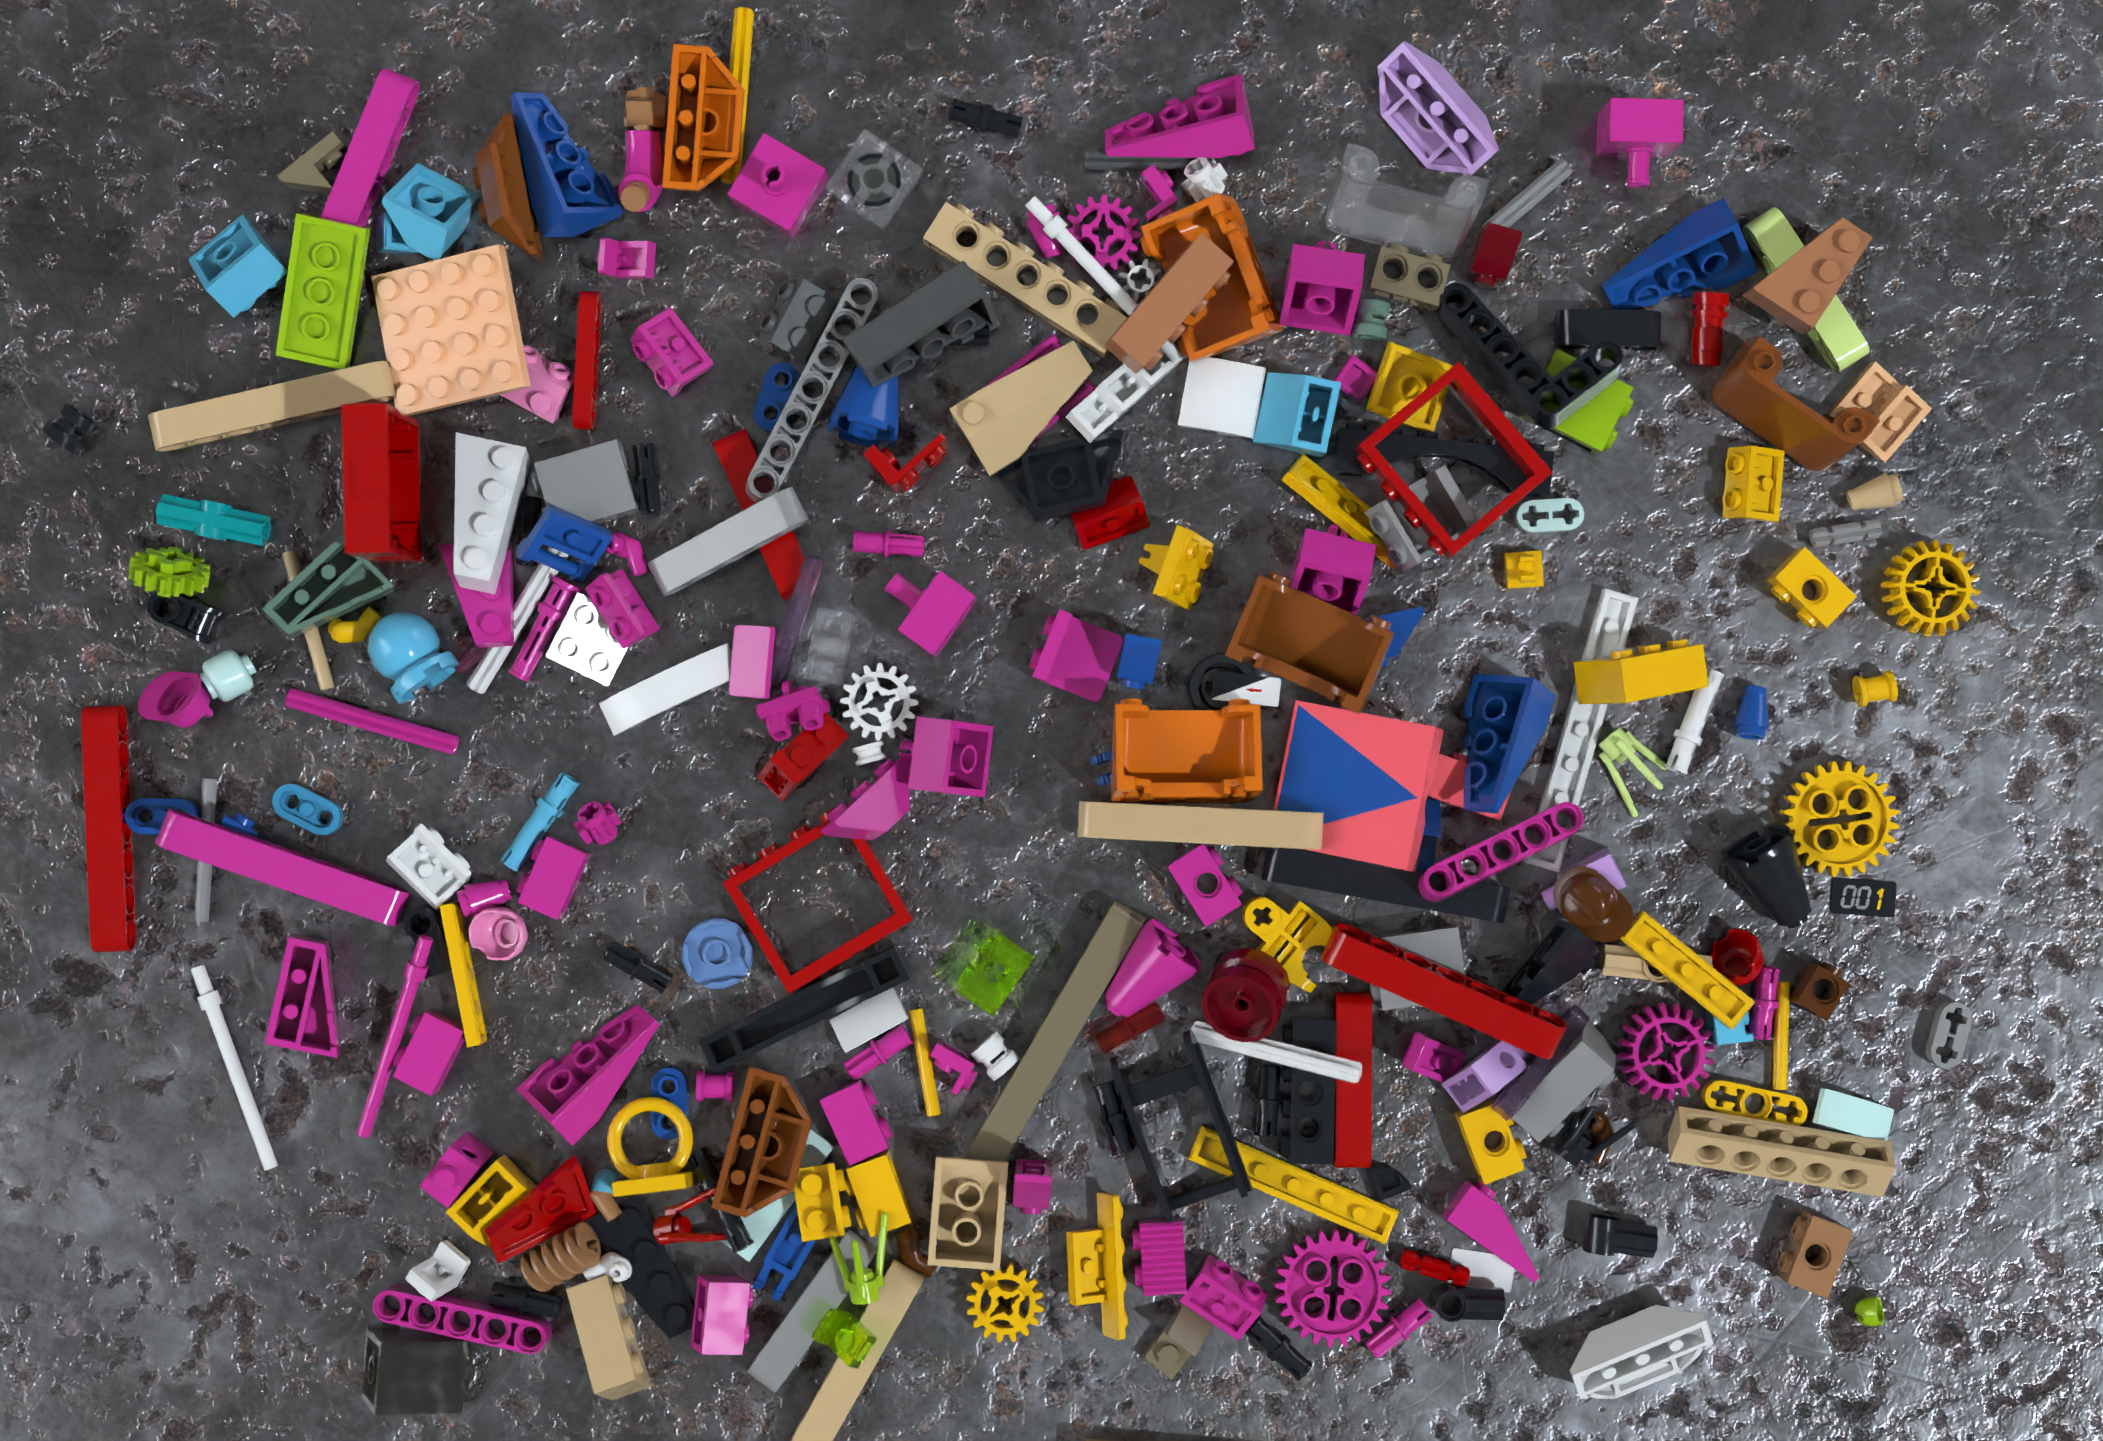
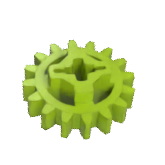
M161 547L159 551L146 548V553L137 551L135 556L130 557L128 578L129 580H134L135 586H145L146 592L157 591L158 596L170 597L173 595L174 597H179V593L193 596L194 591L202 593L204 588H208L211 571L210 564H204V558H194V553L191 552L184 554L180 548L169 547L166 549Z

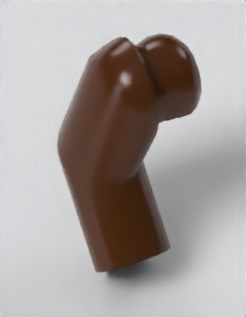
M1600 1111L1595 1113L1586 1127L1594 1140L1591 1149L1615 1133L1608 1117ZM1612 1145L1596 1155L1592 1161L1604 1165Z
M905 1227L902 1233L898 1235L896 1242L900 1260L904 1265L930 1278L936 1266L927 1265L928 1257L921 1254L918 1241L921 1237L920 1232L915 1227Z

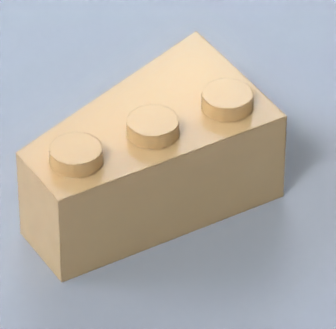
M605 1275L568 1288L566 1292L593 1392L595 1395L615 1400L650 1388L652 1383L636 1340L634 1323L631 1317L628 1316L624 1305L627 1302L623 1285L621 1282L613 1281L614 1278Z

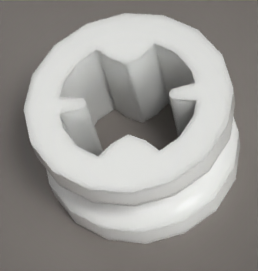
M883 741L853 748L852 752L858 756V760L855 762L856 766L887 758L886 753L881 751V747L884 745Z

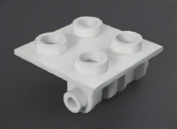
M577 592L545 657L609 686L627 648L622 649L600 612L591 602L590 597Z

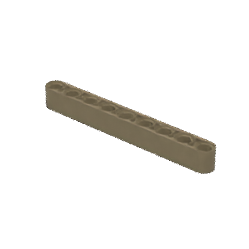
M1116 899L1113 901L963 1158L1004 1161L1137 936L1146 919L1145 916Z

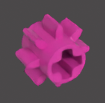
M593 801L580 808L577 814L579 821H576L573 825L586 845L591 843L592 840L598 845H604L615 838L618 831L616 826L621 824L622 821L609 802L602 806L599 802Z

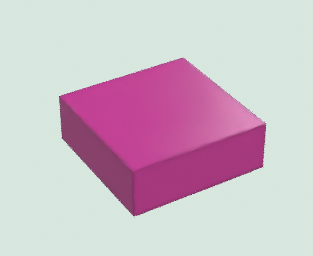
M1352 354L1333 381L1341 382L1340 392L1359 405L1373 387L1378 372Z

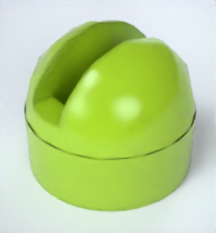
M1878 1296L1864 1298L1856 1304L1854 1309L1855 1313L1859 1314L1857 1316L1858 1322L1864 1326L1871 1327L1884 1324L1883 1306Z

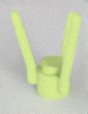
M1618 727L1598 744L1603 750L1598 756L1606 764L1631 816L1635 818L1638 816V812L1613 760L1621 764L1626 759H1629L1658 790L1663 788L1662 783L1634 753L1636 750L1662 770H1667L1664 767L1666 763L1637 741L1630 731L1625 733L1621 727Z

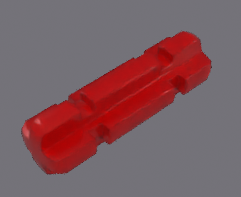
M1404 1249L1400 1257L1399 1266L1404 1270L1414 1272L1415 1269L1418 1270V1274L1444 1282L1448 1279L1451 1280V1284L1465 1287L1470 1277L1468 1267L1459 1264L1452 1266L1449 1261L1426 1254L1419 1256L1418 1252Z

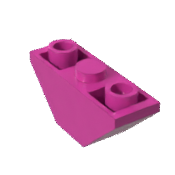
M904 755L895 762H892L890 758L883 762L873 772L877 778L870 784L865 780L850 793L854 799L847 806L843 802L836 806L826 816L830 822L820 831L825 836L874 840L887 832L910 810V789L908 788L910 775L909 759Z

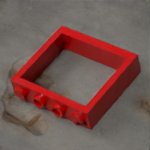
M1460 362L1456 363L1355 449L1359 454L1356 458L1363 465L1362 468L1368 474L1374 472L1383 482L1379 485L1383 493L1392 502L1396 499L1406 510L1403 512V515L1409 524L1416 530L1421 527L1429 537L1426 542L1431 550L1434 549L1440 557L1444 555L1448 560L1553 473ZM1449 384L1529 478L1455 541L1375 448L1377 444Z
M833 809L819 816L822 823L810 830L806 824L789 834L791 842L779 848L777 843H774L759 852L758 855L761 860L751 866H748L746 861L730 869L727 871L730 878L722 882L788 994L914 919L869 841L851 838L895 913L806 967L791 974L739 885L823 836L824 834L820 830L830 822L826 816Z

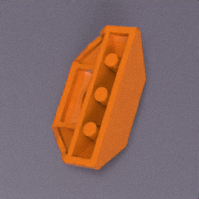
M673 44L663 189L699 192L739 162L745 90L711 48L707 46Z

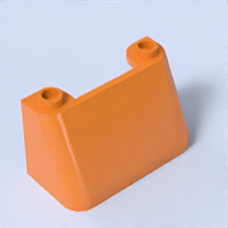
M1217 193L1141 226L1144 235L1140 238L1142 248L1147 257L1153 256L1156 261L1161 262L1164 272L1171 267L1188 245L1201 233L1206 235L1234 261L1226 270L1231 274L1229 279L1218 291L1214 288L1210 289L1204 296L1209 302L1196 317L1189 314L1183 321L1186 329L1182 333V337L1178 338V344L1185 358L1189 357L1191 362H1197L1283 330V325H1279V311L1244 217L1233 197Z
M1130 698L1121 700V704H1115L1113 708L1111 800L1118 803H1244L1255 800L1263 791L1260 705H1250V700L1233 699L1228 701L1229 706H1225L1221 710H1150L1149 706L1142 705L1141 699Z

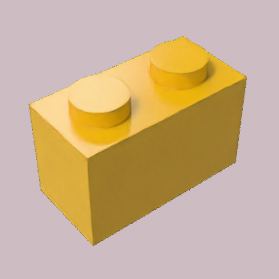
M889 1150L870 1156L849 1166L848 1164L846 1168L847 1175L844 1176L845 1188L849 1196L855 1195L859 1209L855 1210V1214L861 1230L867 1229L870 1238L879 1235L881 1214L883 1212L888 1214L887 1231L912 1222L913 1216Z

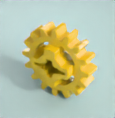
M1009 1262L1007 1270H1002L1000 1266V1271L994 1270V1273L990 1274L987 1270L982 1269L981 1276L983 1281L972 1280L971 1286L976 1292L967 1293L966 1300L974 1303V1305L967 1308V1314L977 1315V1318L973 1321V1327L977 1328L983 1325L985 1327L983 1337L987 1338L994 1332L997 1333L996 1338L999 1343H1001L1004 1335H1009L1011 1341L1016 1342V1332L1021 1331L1027 1337L1030 1333L1028 1324L1038 1326L1039 1319L1034 1313H1040L1044 1310V1305L1036 1302V1300L1043 1297V1290L1033 1289L1038 1283V1279L1032 1277L1027 1280L1025 1278L1027 1268L1023 1267L1017 1273L1014 1272V1264ZM1007 1279L1017 1283L1013 1286L1005 1285L1000 1280ZM985 1289H987L991 1302L982 1309L981 1297ZM1028 1295L1030 1304L1024 1316L1019 1306L1020 1302ZM999 1296H1003L1005 1299L1013 1298L1010 1309L1005 1305L1000 1308L997 1307L999 1305ZM997 1319L1009 1321L1011 1325H1000L994 1323V1321Z

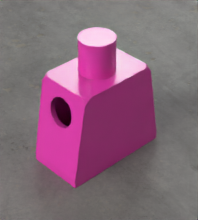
M467 1131L446 1150L420 1184V1187L445 1207L450 1208L467 1191L494 1156L495 1152ZM462 1149L470 1152L474 1156V1158H471L468 1155H466Z

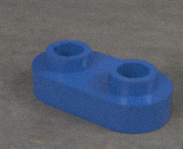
M776 363L768 369L755 405V422L767 433L772 432L800 378L798 370L789 363ZM780 374L789 376L787 385H777L776 379ZM776 408L778 416L774 420L766 419L765 412L767 409ZM792 415L786 418L787 424H789Z
M140 798L128 805L125 811V821L127 826L135 833L159 834L168 809L185 810L187 814L199 818L201 814L198 806L189 799ZM146 809L152 813V819L148 823L142 817Z
M665 1067L658 1071L652 1079L651 1097L663 1098L674 1103L688 1118V1077L684 1071L677 1067ZM669 1079L675 1083V1090L673 1092L665 1091L663 1088L665 1080ZM651 1111V1127L658 1137L666 1140L679 1137L675 1125L672 1128H667L663 1125L664 1114Z

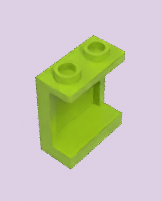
M1556 349L1550 354L1544 369L1553 378L1576 360V358ZM1617 379L1560 425L1550 429L1590 448V452L1595 455L1601 453L1603 449L1609 450L1618 434L1614 427L1619 417L1625 418L1633 405L1634 399L1630 395L1634 387ZM1579 380L1569 383L1573 388L1577 389L1586 386L1584 382ZM1553 402L1541 404L1542 408L1549 411L1558 408ZM1523 409L1519 418L1531 424L1535 421Z

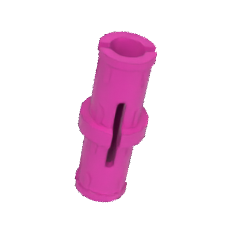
M1762 966L1759 975L1756 977L1754 994L1750 996L1755 1003L1751 1009L1749 1033H1752L1755 1039L1763 1040L1764 1038L1765 1040H1771L1774 1009L1778 1008L1779 1003L1776 1000V991L1780 968Z

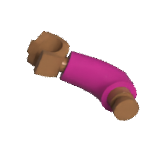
M638 87L637 90L627 91L625 95L623 126L634 127V130H626L624 178L619 185L618 194L624 208L632 212L647 211L653 207L662 193L664 165L660 131H651V127L659 128L665 126L667 103L666 96L654 92L652 87Z

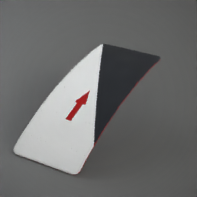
M1215 671L1211 698L1221 701L1248 699L1250 704L1277 707L1279 705L1281 679Z

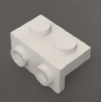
M420 823L415 828L414 833L386 858V862L437 911L441 905H444L456 894V891H459L468 883L472 873L469 870L468 862L460 854H452L443 845L444 840L433 828L427 829Z

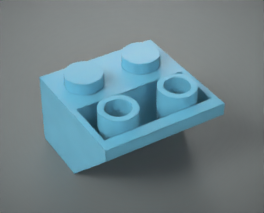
M1268 372L1252 443L1322 458L1327 451L1341 382L1309 375Z

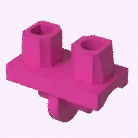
M791 679L782 682V693L774 695L773 700L756 705L757 715L766 724L769 734L777 742L790 738L792 735L791 724L800 722L805 730L810 731L823 727V714L830 712L829 702L827 699L824 700L816 686L808 688L807 685L796 688Z

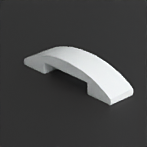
M729 643L677 664L600 702L599 705L613 735H618L647 721V719L728 683L732 649Z

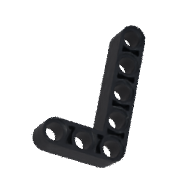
M1451 283L1445 286L1443 293L1440 294L1439 312L1444 324L1541 427L1554 428L1560 425L1614 383L1620 376L1623 350L1617 343L1606 340L1595 344L1552 378L1466 285ZM1458 301L1464 304V306L1454 309L1449 307L1448 304ZM1475 326H1481L1486 328L1487 331L1477 334L1472 332L1471 329ZM1504 351L1511 356L1507 359H1499L1494 354ZM1609 359L1614 365L1604 367L1598 364L1597 361ZM1527 376L1531 377L1534 383L1524 385L1518 382V379ZM1579 380L1584 382L1586 386L1577 389L1573 388L1569 383ZM1553 402L1558 408L1549 411L1542 408L1541 404Z

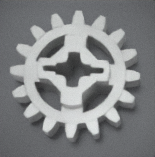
M878 663L876 671L872 672L870 667L865 665L863 666L865 675L861 677L853 672L851 676L855 684L853 686L844 684L843 686L850 694L849 697L840 699V703L849 705V710L845 711L842 715L844 718H854L850 726L852 730L860 726L863 727L862 737L867 738L871 731L875 732L876 741H881L883 732H887L891 739L896 738L894 729L899 727L906 731L908 728L904 720L906 718H916V715L909 711L910 706L919 705V701L910 699V694L917 690L916 686L906 687L905 683L909 676L904 674L898 678L896 676V666H892L889 672H884L883 663ZM878 678L889 679L898 688L890 691L882 688ZM866 684L868 691L865 698L856 704L857 693L861 686ZM877 692L883 697L895 695L894 698L889 699V702L884 704L885 710L883 712H880L879 708L876 707L864 709L865 706L870 705V702L875 700L874 694ZM903 700L902 712L894 721L892 716L893 708L897 702ZM869 713L875 715L882 726L871 725L864 721L861 716Z

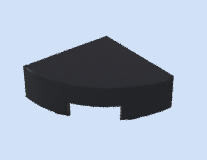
M1371 1164L1370 1168H1365L1378 1201L1412 1189L1405 1176L1391 1166Z

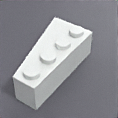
M456 432L454 576L462 588L495 594L531 460L526 447Z

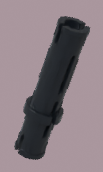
M702 1147L692 1152L693 1154L690 1155L688 1162L700 1184L697 1187L699 1192L702 1193L717 1187L720 1175L707 1148ZM714 1195L707 1199L710 1206H712ZM712 1208L732 1248L733 1254L755 1243L740 1216Z

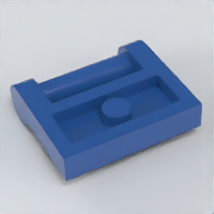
M549 504L527 539L524 538L519 543L516 557L525 562L533 560L567 574L572 581L582 583L613 539V536L609 529ZM544 544L579 560L573 562L540 547Z

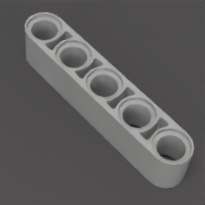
M790 487L769 496L653 559L647 565L662 597L686 588L808 522L809 519L794 488Z
M848 1229L838 1244L851 1275V1272L855 1270L851 1242L853 1240L858 1241L863 1268L869 1265L877 1253V1249ZM833 1251L746 1371L774 1393L777 1392L849 1292L844 1289L843 1277Z

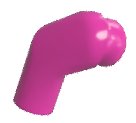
M613 532V539L605 551L627 559L632 577L649 573L640 541L622 532Z

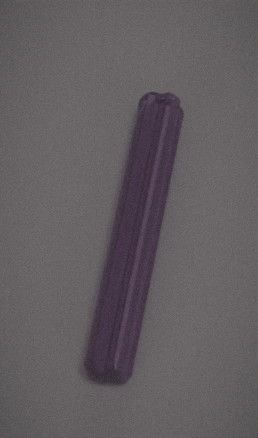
M807 554L803 560L774 647L771 688L780 689L782 682L785 680L824 564V560L815 555Z

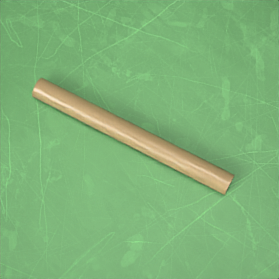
M296 550L282 553L290 582L302 572ZM318 627L304 634L320 690L325 691L335 688L320 633Z

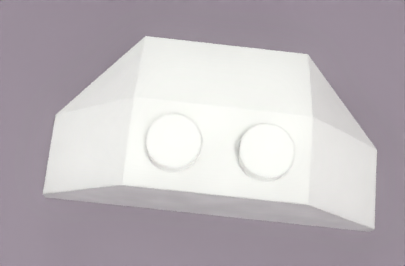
M1654 1305L1589 1332L1569 1371L1580 1399H1588L1589 1397L1616 1399L1682 1372L1698 1358L1703 1350H1707L1713 1345V1340L1704 1315Z

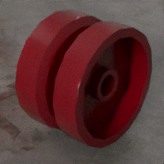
M1245 948L1235 949L1223 955L1215 966L1211 979L1207 983L1202 995L1201 1007L1206 1021L1216 1032L1227 1039L1239 1042H1255L1269 1036L1276 1027L1281 1012L1289 998L1291 984L1287 971L1278 960L1263 951Z

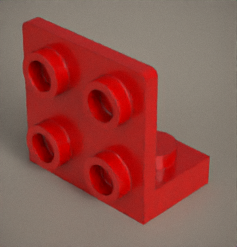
M942 433L939 434L902 468L898 460L886 447L879 451L875 445H872L863 455L868 464L896 494L900 489L904 492L910 490L921 479L919 472L927 465L931 469L937 466L947 456L946 448L948 447V442Z

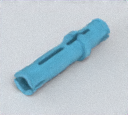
M560 771L544 797L540 796L536 801L538 805L533 814L526 821L509 849L501 857V862L516 872L521 871L526 860L533 853L538 841L543 838L556 817L560 818L564 813L563 807L580 785L576 779Z

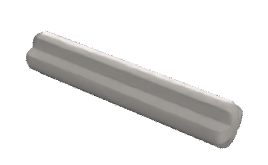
M1563 159L1557 160L1487 220L1482 228L1488 222L1508 228L1568 178L1572 174L1571 167Z

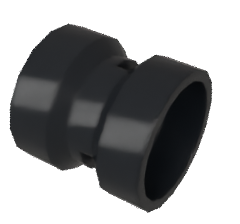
M66 403L60 411V419L55 423H51L45 430V434L63 448L75 453L81 446L83 435L90 434L95 428L96 423L84 413Z

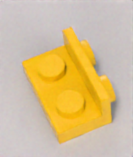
M1752 445L1728 448L1725 462V487L1722 499L1723 518L1779 522L1784 450Z
M835 1163L800 1168L794 1192L802 1242L830 1238L832 1236L845 1235L844 1228L851 1227L848 1205L841 1206L839 1191L846 1190L843 1169L835 1170Z

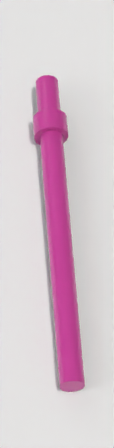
M419 935L412 960L407 961L403 973L406 979L356 1134L360 1137L369 1138L419 983L423 982L428 970L426 961L434 940L432 937Z

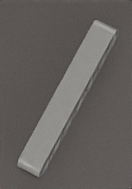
M856 278L846 287L748 477L746 493L753 502L758 503L777 493L784 482L850 354L843 342V339L848 336L840 335L835 329V324L844 321L850 324L853 330L859 326H864L876 303L878 296L877 288L869 279ZM862 291L868 296L869 302L865 305L856 304L851 298V293ZM824 352L833 354L837 359V365L833 367L824 366L819 361V355ZM808 383L815 384L821 390V396L809 398L804 394L802 387ZM793 414L799 415L803 418L805 427L800 430H794L788 426L786 418ZM774 446H782L788 451L789 458L785 461H776L770 455V449ZM758 477H765L771 481L773 489L768 493L758 492L754 487L753 481Z

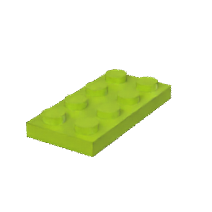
M304 213L296 214L276 356L335 369L350 367L371 228Z

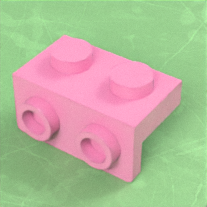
M523 345L531 387L500 395L553 424L560 416L570 389L574 387L575 373L571 372L566 365L553 362L540 355L535 348Z

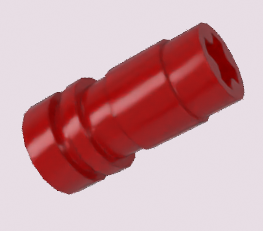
M1716 292L1693 293L1692 305L1696 306V310H1692L1691 317L1695 318L1691 342L1692 366L1720 367L1724 342L1723 326L1724 320L1728 319V312L1725 311V308L1729 307V294Z

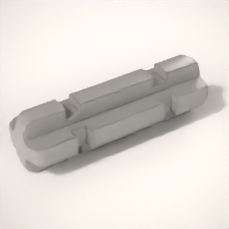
M1878 519L1865 520L1861 524L1860 522L1833 525L1829 526L1828 529L1826 527L1814 528L1809 531L1810 543L1813 548L1829 546V543L1831 545L1857 542L1863 538L1864 540L1876 539L1882 535L1881 524Z

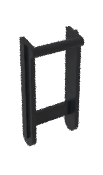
M1192 1030L1183 1032L1192 1064L1131 1085L1125 1066L1118 1055L1110 1058L1114 1081L1167 1223L1175 1220L1176 1209L1237 1188L1241 1198L1249 1195V1191H1252L1253 1188L1200 1042L1197 1041ZM1200 1084L1233 1175L1171 1196L1139 1105Z

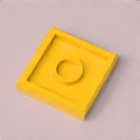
M1387 343L1365 411L1387 419L1392 418L1452 368L1453 365L1396 343ZM1450 384L1402 423V425L1418 431L1434 432Z

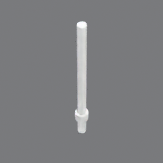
M1034 196L1025 206L1044 225L1042 230L1052 240L1056 238L1129 316L1138 304L1065 228L1067 223L1058 214L1054 216ZM1168 340L1160 348L1173 363L1183 355L1175 343L1171 344Z
M205 965L192 968L190 970L200 994L197 997L201 1011L205 1010L263 1169L264 1171L278 1166L222 1014L219 1005L222 1004L218 990L214 991Z

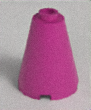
M1157 919L1149 920L1144 924L1104 991L1106 1007L1118 1017L1121 1015L1130 1017L1195 976L1202 968L1193 950L1189 946L1184 949L1177 941L1180 937Z

